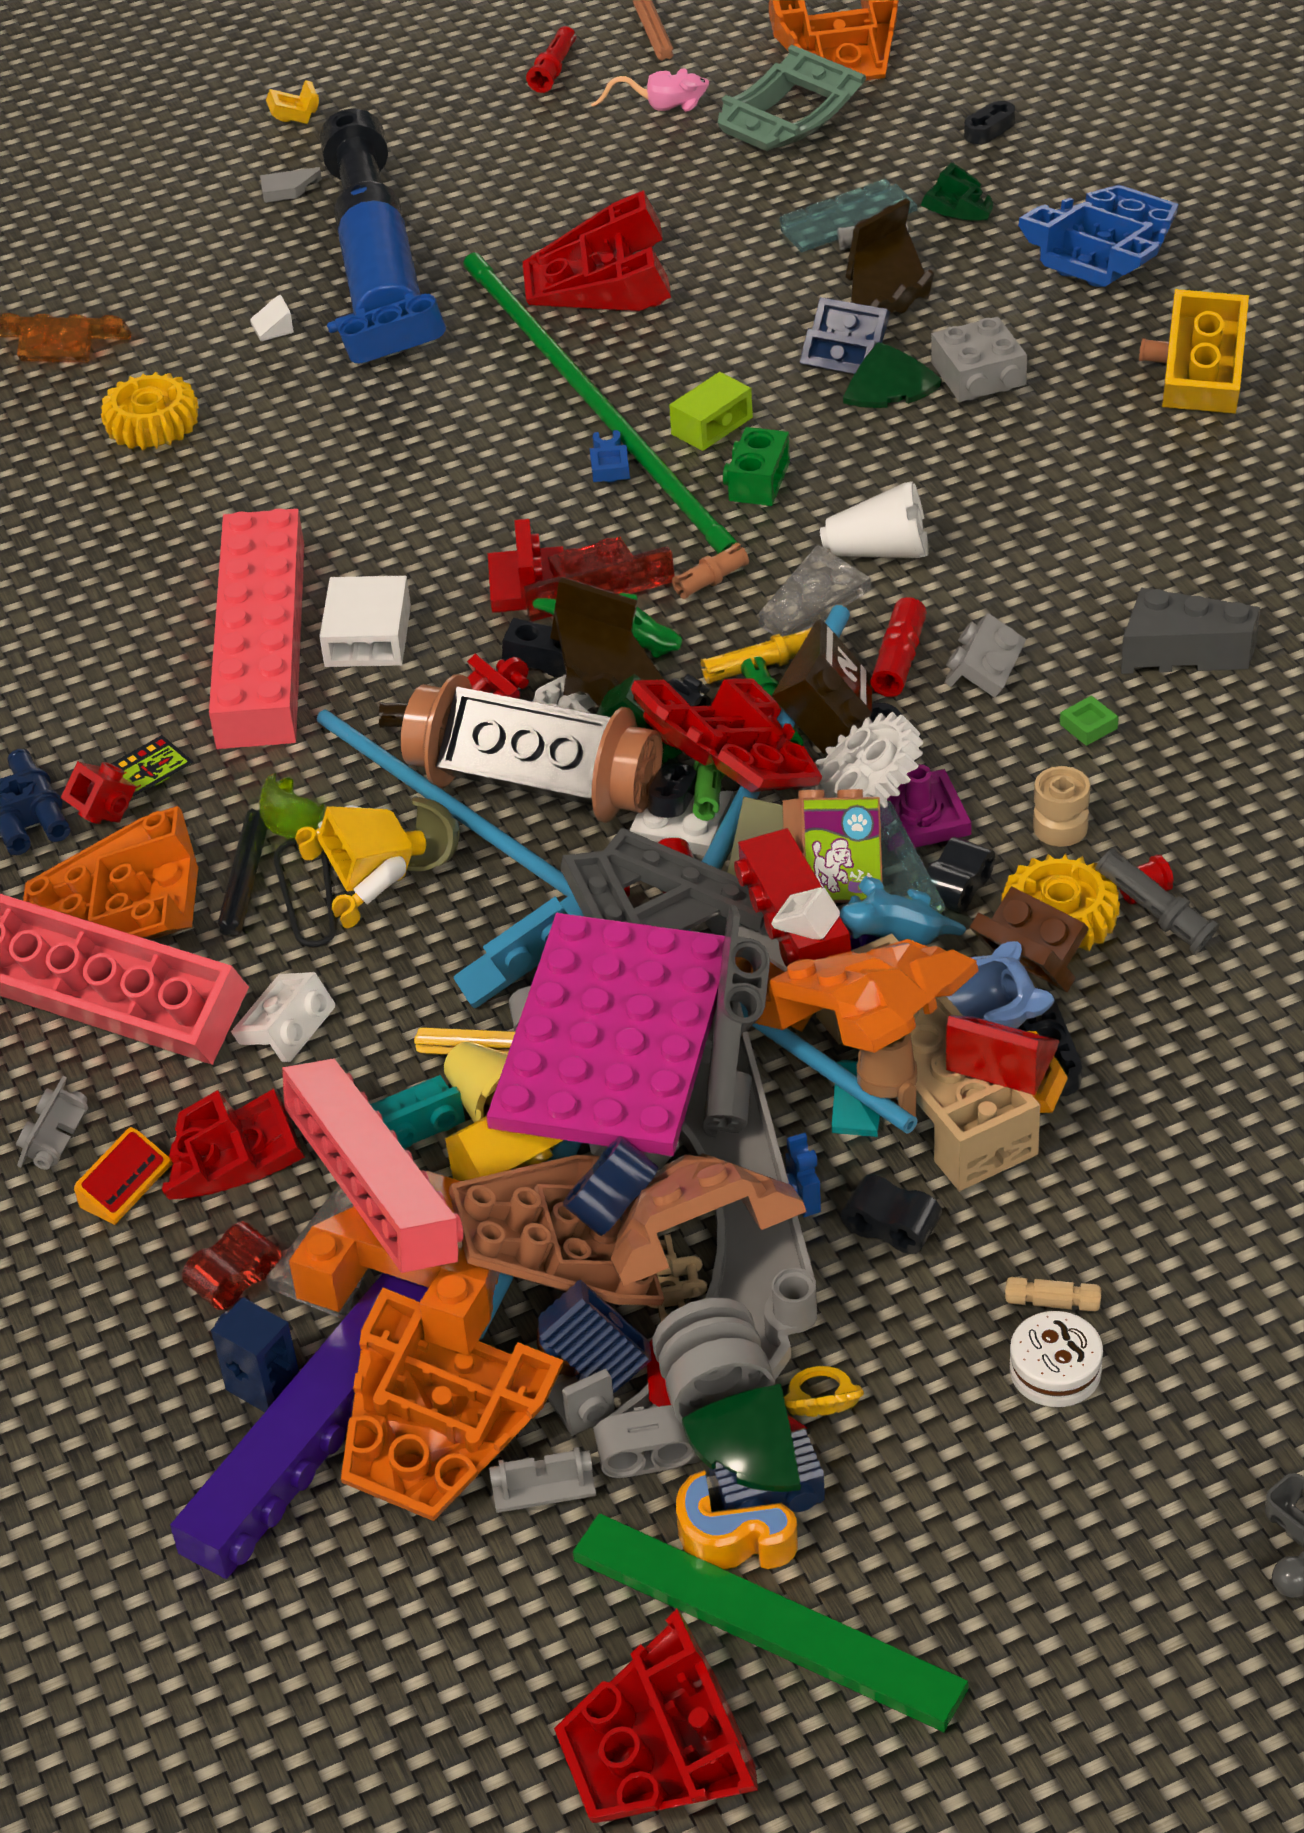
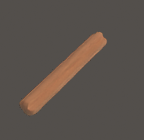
M633 0V4L657 58L661 61L665 58L670 60L673 57V46L653 1Z

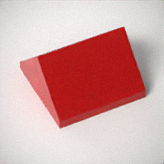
M949 1016L946 1025V1070L1035 1095L1057 1051L1059 1040L973 1016Z

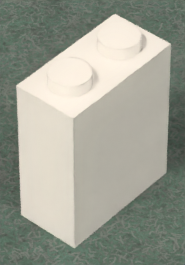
M407 576L330 577L320 631L324 667L402 666L411 608Z

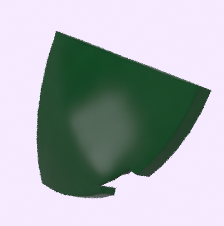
M951 162L940 173L936 184L924 195L920 206L952 218L987 220L992 212L993 202L988 194L985 201L982 199V184L976 178Z
M878 342L854 374L843 396V403L865 408H887L888 402H899L906 397V403L909 404L936 391L941 386V378L910 355Z
M781 1384L761 1387L726 1397L682 1418V1425L690 1446L710 1469H716L717 1461L730 1472L737 1474V1484L752 1489L772 1492L801 1490L795 1450Z

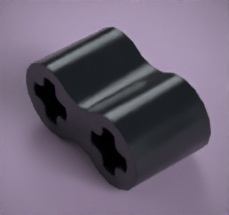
M952 837L946 844L940 858L935 863H932L925 872L920 891L929 895L931 903L963 913L971 903L976 891L988 881L995 864V852L961 838Z
M872 1174L862 1178L844 1206L840 1216L846 1228L860 1237L882 1239L903 1253L917 1254L922 1250L942 1216V1209L939 1203L925 1192L900 1189L887 1179Z

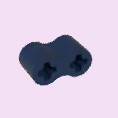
M620 1136L605 1149L593 1167L575 1184L565 1198L563 1206L599 1236H602L613 1227L629 1204L640 1194L641 1190L649 1185L658 1171V1166L625 1138Z

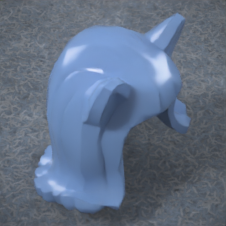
M1018 941L1001 944L990 956L970 957L977 961L979 971L952 996H947L963 1016H973L1016 1029L1026 1019L1042 1015L1054 1003L1051 993L1034 987L1025 967L1020 963L1022 948Z

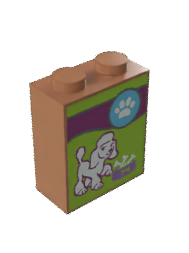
M863 789L837 790V798H825L824 790L798 791V799L783 801V828H788L821 886L826 889L834 903H849L854 895L858 896L861 901L867 898L859 888L863 878L868 876L879 879L882 882L880 797H863Z

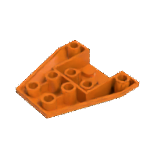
M175 806L139 818L25 883L23 901L147 940L191 928L198 865L182 810L179 806Z

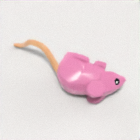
M685 68L680 69L676 75H671L670 71H659L649 75L647 89H644L631 78L619 76L613 78L607 84L600 98L592 103L591 106L599 105L606 98L614 84L626 82L641 96L648 99L649 104L655 110L666 111L681 105L682 109L687 112L697 105L699 98L709 86V80L693 73L688 74Z

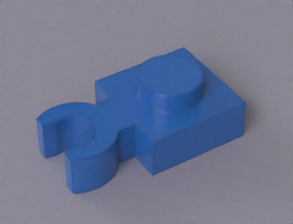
M613 430V438L609 440H602L599 432H594V448H589L593 482H614L630 479L626 445H621L620 432Z
M806 1133L787 1138L788 1153L785 1154L786 1174L789 1184L793 1186L804 1203L807 1211L802 1213L804 1218L821 1212L820 1181L815 1173L817 1156L814 1150L809 1151Z

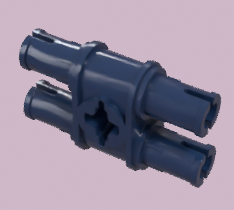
M16 749L7 758L13 775L0 779V836L11 855H21L30 849V838L24 828L40 823L48 839L52 842L62 841L70 834L69 824L61 811L63 801L60 795L52 789L48 773L43 769L37 768L27 749Z

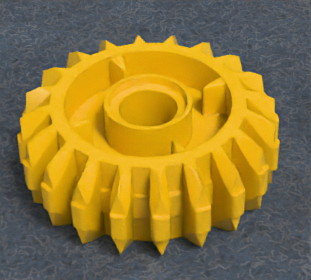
M155 372L153 375H145L143 373L141 377L137 378L129 376L127 382H117L116 388L108 389L107 396L102 398L101 418L109 438L115 439L117 445L126 444L129 449L140 446L143 451L147 447L152 446L157 449L159 445L163 444L171 446L173 440H183L184 434L193 432V426L198 423L197 409L199 406L190 383L184 382L182 377L173 378L171 373L160 376L158 372Z
M1066 853L1062 859H1054L1051 855L1047 854L1044 861L1031 858L1028 866L1018 865L1016 873L1008 876L1001 900L1002 902L1012 886L1085 923L1089 931L1078 948L1089 952L1094 943L1103 944L1107 934L1113 933V928L1116 925L1117 916H1119L1120 911L1117 885L1095 870L1098 863L1086 865L1083 856L1077 860L1068 859Z

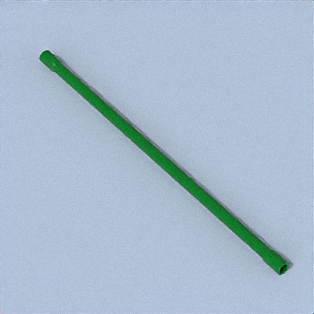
M476 252L468 254L463 262V266L468 273L488 291L612 432L613 430L620 432L621 443L626 445L628 451L705 536L707 543L714 551L719 554L730 548L733 544L738 543L724 526L719 525L496 276L494 270L484 258Z

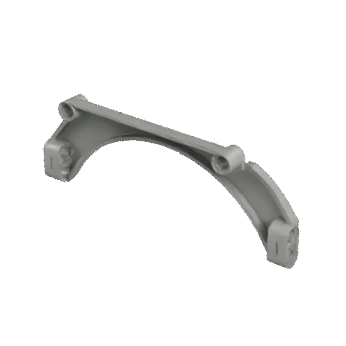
M531 986L517 990L509 998L514 1031L517 1029ZM730 1001L733 1013L739 1017H744L740 1002ZM714 1014L679 1139L693 1156H699L701 1153L789 1184L748 1031L740 1035L737 1071L752 1076L747 1125L739 1133L717 1131L716 1137L708 1136L703 1129L715 1022ZM740 1199L715 1209L717 1253L712 1280L705 1299L729 1298L744 1304L752 1314L755 1330L760 1337L761 1349L766 1353L776 1380L791 1358V1345L788 1335L810 1329L817 1320L816 1280L798 1216L761 1230ZM648 1384L637 1395L593 1427L601 1469L609 1477L627 1478L676 1469L701 1461L690 1446L683 1425L675 1417L672 1406L658 1407L649 1401Z

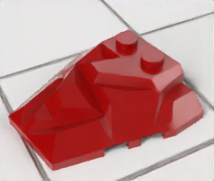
M753 678L724 679L711 706H690L666 680H634L631 687L634 698L645 711L643 714L645 721L654 730L659 732L662 742L682 750L705 766L715 764L719 771L751 793L773 789H801L819 785L823 776L804 746L790 741L795 733L791 724L785 723L782 728L777 720L782 709Z

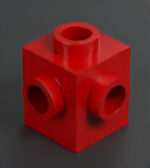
M77 761L61 795V799L79 811L78 814L90 822L101 824L102 820L120 823L137 786L123 778L125 772L113 764L102 762L100 766Z

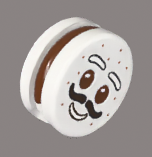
M1047 1311L1027 1318L1015 1330L1010 1344V1375L1015 1387L1029 1400L1048 1407H1067L1082 1402L1096 1390L1101 1379L1103 1359L1101 1338L1089 1322L1068 1312Z

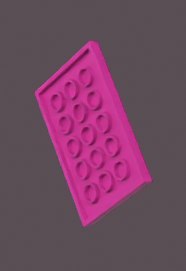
M556 913L487 1114L488 1129L601 1146H609L618 1137L622 1136L641 1152L674 1156L716 1010L724 936Z

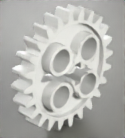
M891 712L885 717L880 713L874 722L868 717L863 722L861 728L858 729L853 725L850 735L846 738L843 735L838 736L839 744L836 747L826 748L827 757L815 762L823 776L819 785L803 789L824 790L825 798H837V790L863 789V797H880V806L886 808L888 806L887 798L899 796L900 791L897 789L899 785L909 783L911 780L907 773L918 768V764L914 760L923 754L919 749L923 744L919 737L920 732L902 714L897 717L894 712Z

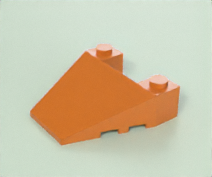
M769 0V17L774 37L787 51L792 44L862 73L866 77L865 81L886 77L897 22L899 0H860L862 9L816 15L807 14L805 0Z
M425 1171L431 1185L436 1191L442 1192L447 1206L454 1213L449 1188L451 1184L461 1181L431 1171ZM354 1206L312 1226L289 1260L296 1298L336 1312H340L368 1268L428 1287L427 1292L419 1303L425 1341L468 1356L491 1321L495 1284H498L499 1272L467 1263L463 1244L458 1242V1262L401 1273Z

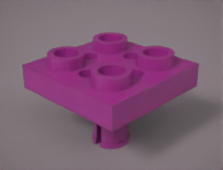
M918 764L917 769L907 773V776L911 779L910 782L900 784L897 788L900 791V795L887 798L888 806L886 808L880 806L881 834L890 853L947 841L952 837L961 838L971 835L972 823L945 769L930 772L929 767Z

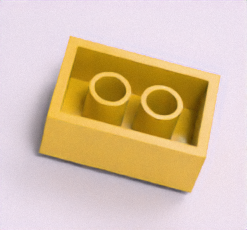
M1175 289L1162 407L1236 414L1241 384L1249 295Z

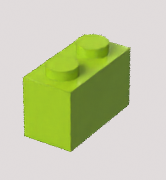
M718 372L669 404L671 435L704 451L753 418L752 388L722 372Z

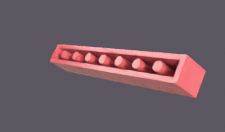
M335 1058L282 1067L285 1110L400 1272L405 1273L458 1262V1242L463 1240V1226L458 1213H453L450 1210L442 1192L436 1191L429 1182L427 1173L417 1167L411 1152L404 1150L398 1142L395 1131L388 1129L383 1122L380 1112L378 1110L375 1111L368 1103L365 1092H360L355 1086L351 1074L345 1073Z

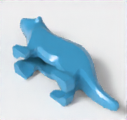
M865 876L859 884V888L867 898L861 901L858 896L854 895L851 897L848 905L843 906L840 910V918L846 928L852 932V936L855 939L863 934L882 938L892 933L898 941L910 939L927 945L939 935L950 934L960 936L966 931V927L963 924L933 910L929 906L931 898L927 893L909 889L907 893L913 898L912 900L898 895H891L884 890L883 883L879 879Z

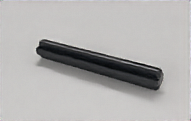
M251 808L245 815L218 919L219 931L225 936L229 934L237 936L243 928L269 825L268 813L262 808L259 810Z

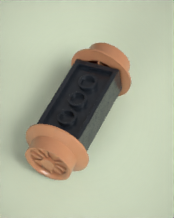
M454 674L449 677L442 687L426 684L420 685L408 702L401 729V752L404 761L408 765L425 768L429 782L437 785L439 788L448 786L455 777L584 803L592 805L595 817L598 821L604 823L613 820L620 809L638 813L644 812L648 808L649 787L662 766L663 744L659 732L637 727L635 715L630 708L621 707L611 717L472 690L468 678L461 674Z

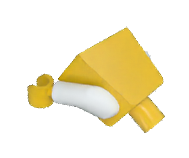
M354 805L327 807L323 821L318 823V829L302 827L297 831L295 837L299 846L298 849L304 860H313L324 850L346 891L356 892L352 896L346 894L339 895L332 902L334 916L336 918L341 916L340 921L344 928L354 927L360 920L358 907L363 902L368 905L385 889L405 877L411 856L423 855L426 849L424 833L420 830L404 831L394 812L388 809L361 808Z

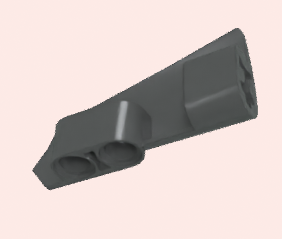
M730 905L725 926L703 1118V1129L710 1137H716L717 1131L739 1133L747 1125L752 1076L737 1071L740 1035L748 1031L763 1014L769 975L770 958L766 947L754 939L738 936L740 914L737 906ZM735 957L747 959L753 967V973L741 971L735 963ZM730 1001L742 1003L748 1011V1017H739L733 1013Z

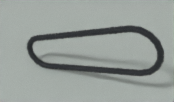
M293 838L278 847L274 853V865L296 940L304 946L319 947L330 942L336 935V919L332 911L333 895L328 857L323 850L321 857L330 932L323 939L310 941L304 939L300 934L280 863L282 852L289 846L297 844L296 839Z

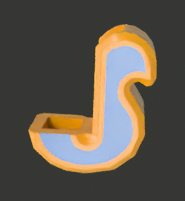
M705 1470L690 1475L679 1488L676 1497L678 1536L686 1553L724 1570L739 1566L753 1554L759 1555V1564L761 1568L765 1569L781 1567L788 1564L794 1558L798 1549L797 1518L787 1506L782 1503L711 1512Z

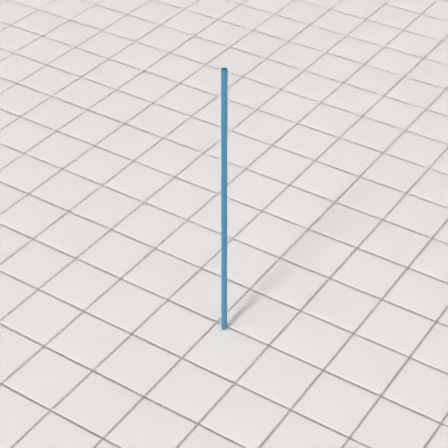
M324 709L319 712L317 722L423 797L445 806L456 820L567 897L572 894L561 871L437 785L431 784L424 776L330 711ZM740 1003L743 1016L748 1017L746 1007ZM755 1023L752 1025L904 1133H910L916 1127L917 1118L889 1098L872 1096L863 1091L857 1083V1076L788 1028L780 1030Z

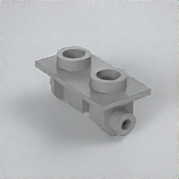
M62 1076L54 1091L49 1088L45 1090L35 1110L36 1113L40 1114L37 1122L34 1124L27 1121L16 1143V1146L23 1148L17 1164L18 1167H22L27 1157L33 1159L34 1164L43 1170H48L51 1166L57 1165L71 1136L56 1130L57 1127L70 1134H74L81 1119L88 1110L86 1104L88 1101L87 1097L78 1091L69 1093L63 1090L67 1077Z
M579 1447L573 1448L574 1451L545 1455L544 1460L534 1461V1458L510 1462L499 1460V1466L489 1467L496 1513L596 1496L590 1451L579 1452Z

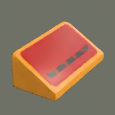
M129 1127L74 1185L79 1208L116 1225L173 1163L163 1151L140 1131Z

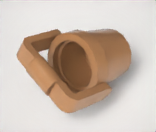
M911 1032L875 1053L860 1049L857 1063V1083L861 1089L872 1096L889 1098L916 1117L915 1085L917 1083V1062L914 1060Z

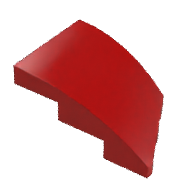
M274 1088L236 1111L233 1110L219 1090L180 1111L175 1127L177 1136L171 1145L169 1158L173 1163L169 1182L163 1183L162 1191L169 1200L214 1194L262 1179L305 1158L288 1113L284 1108L283 1101Z

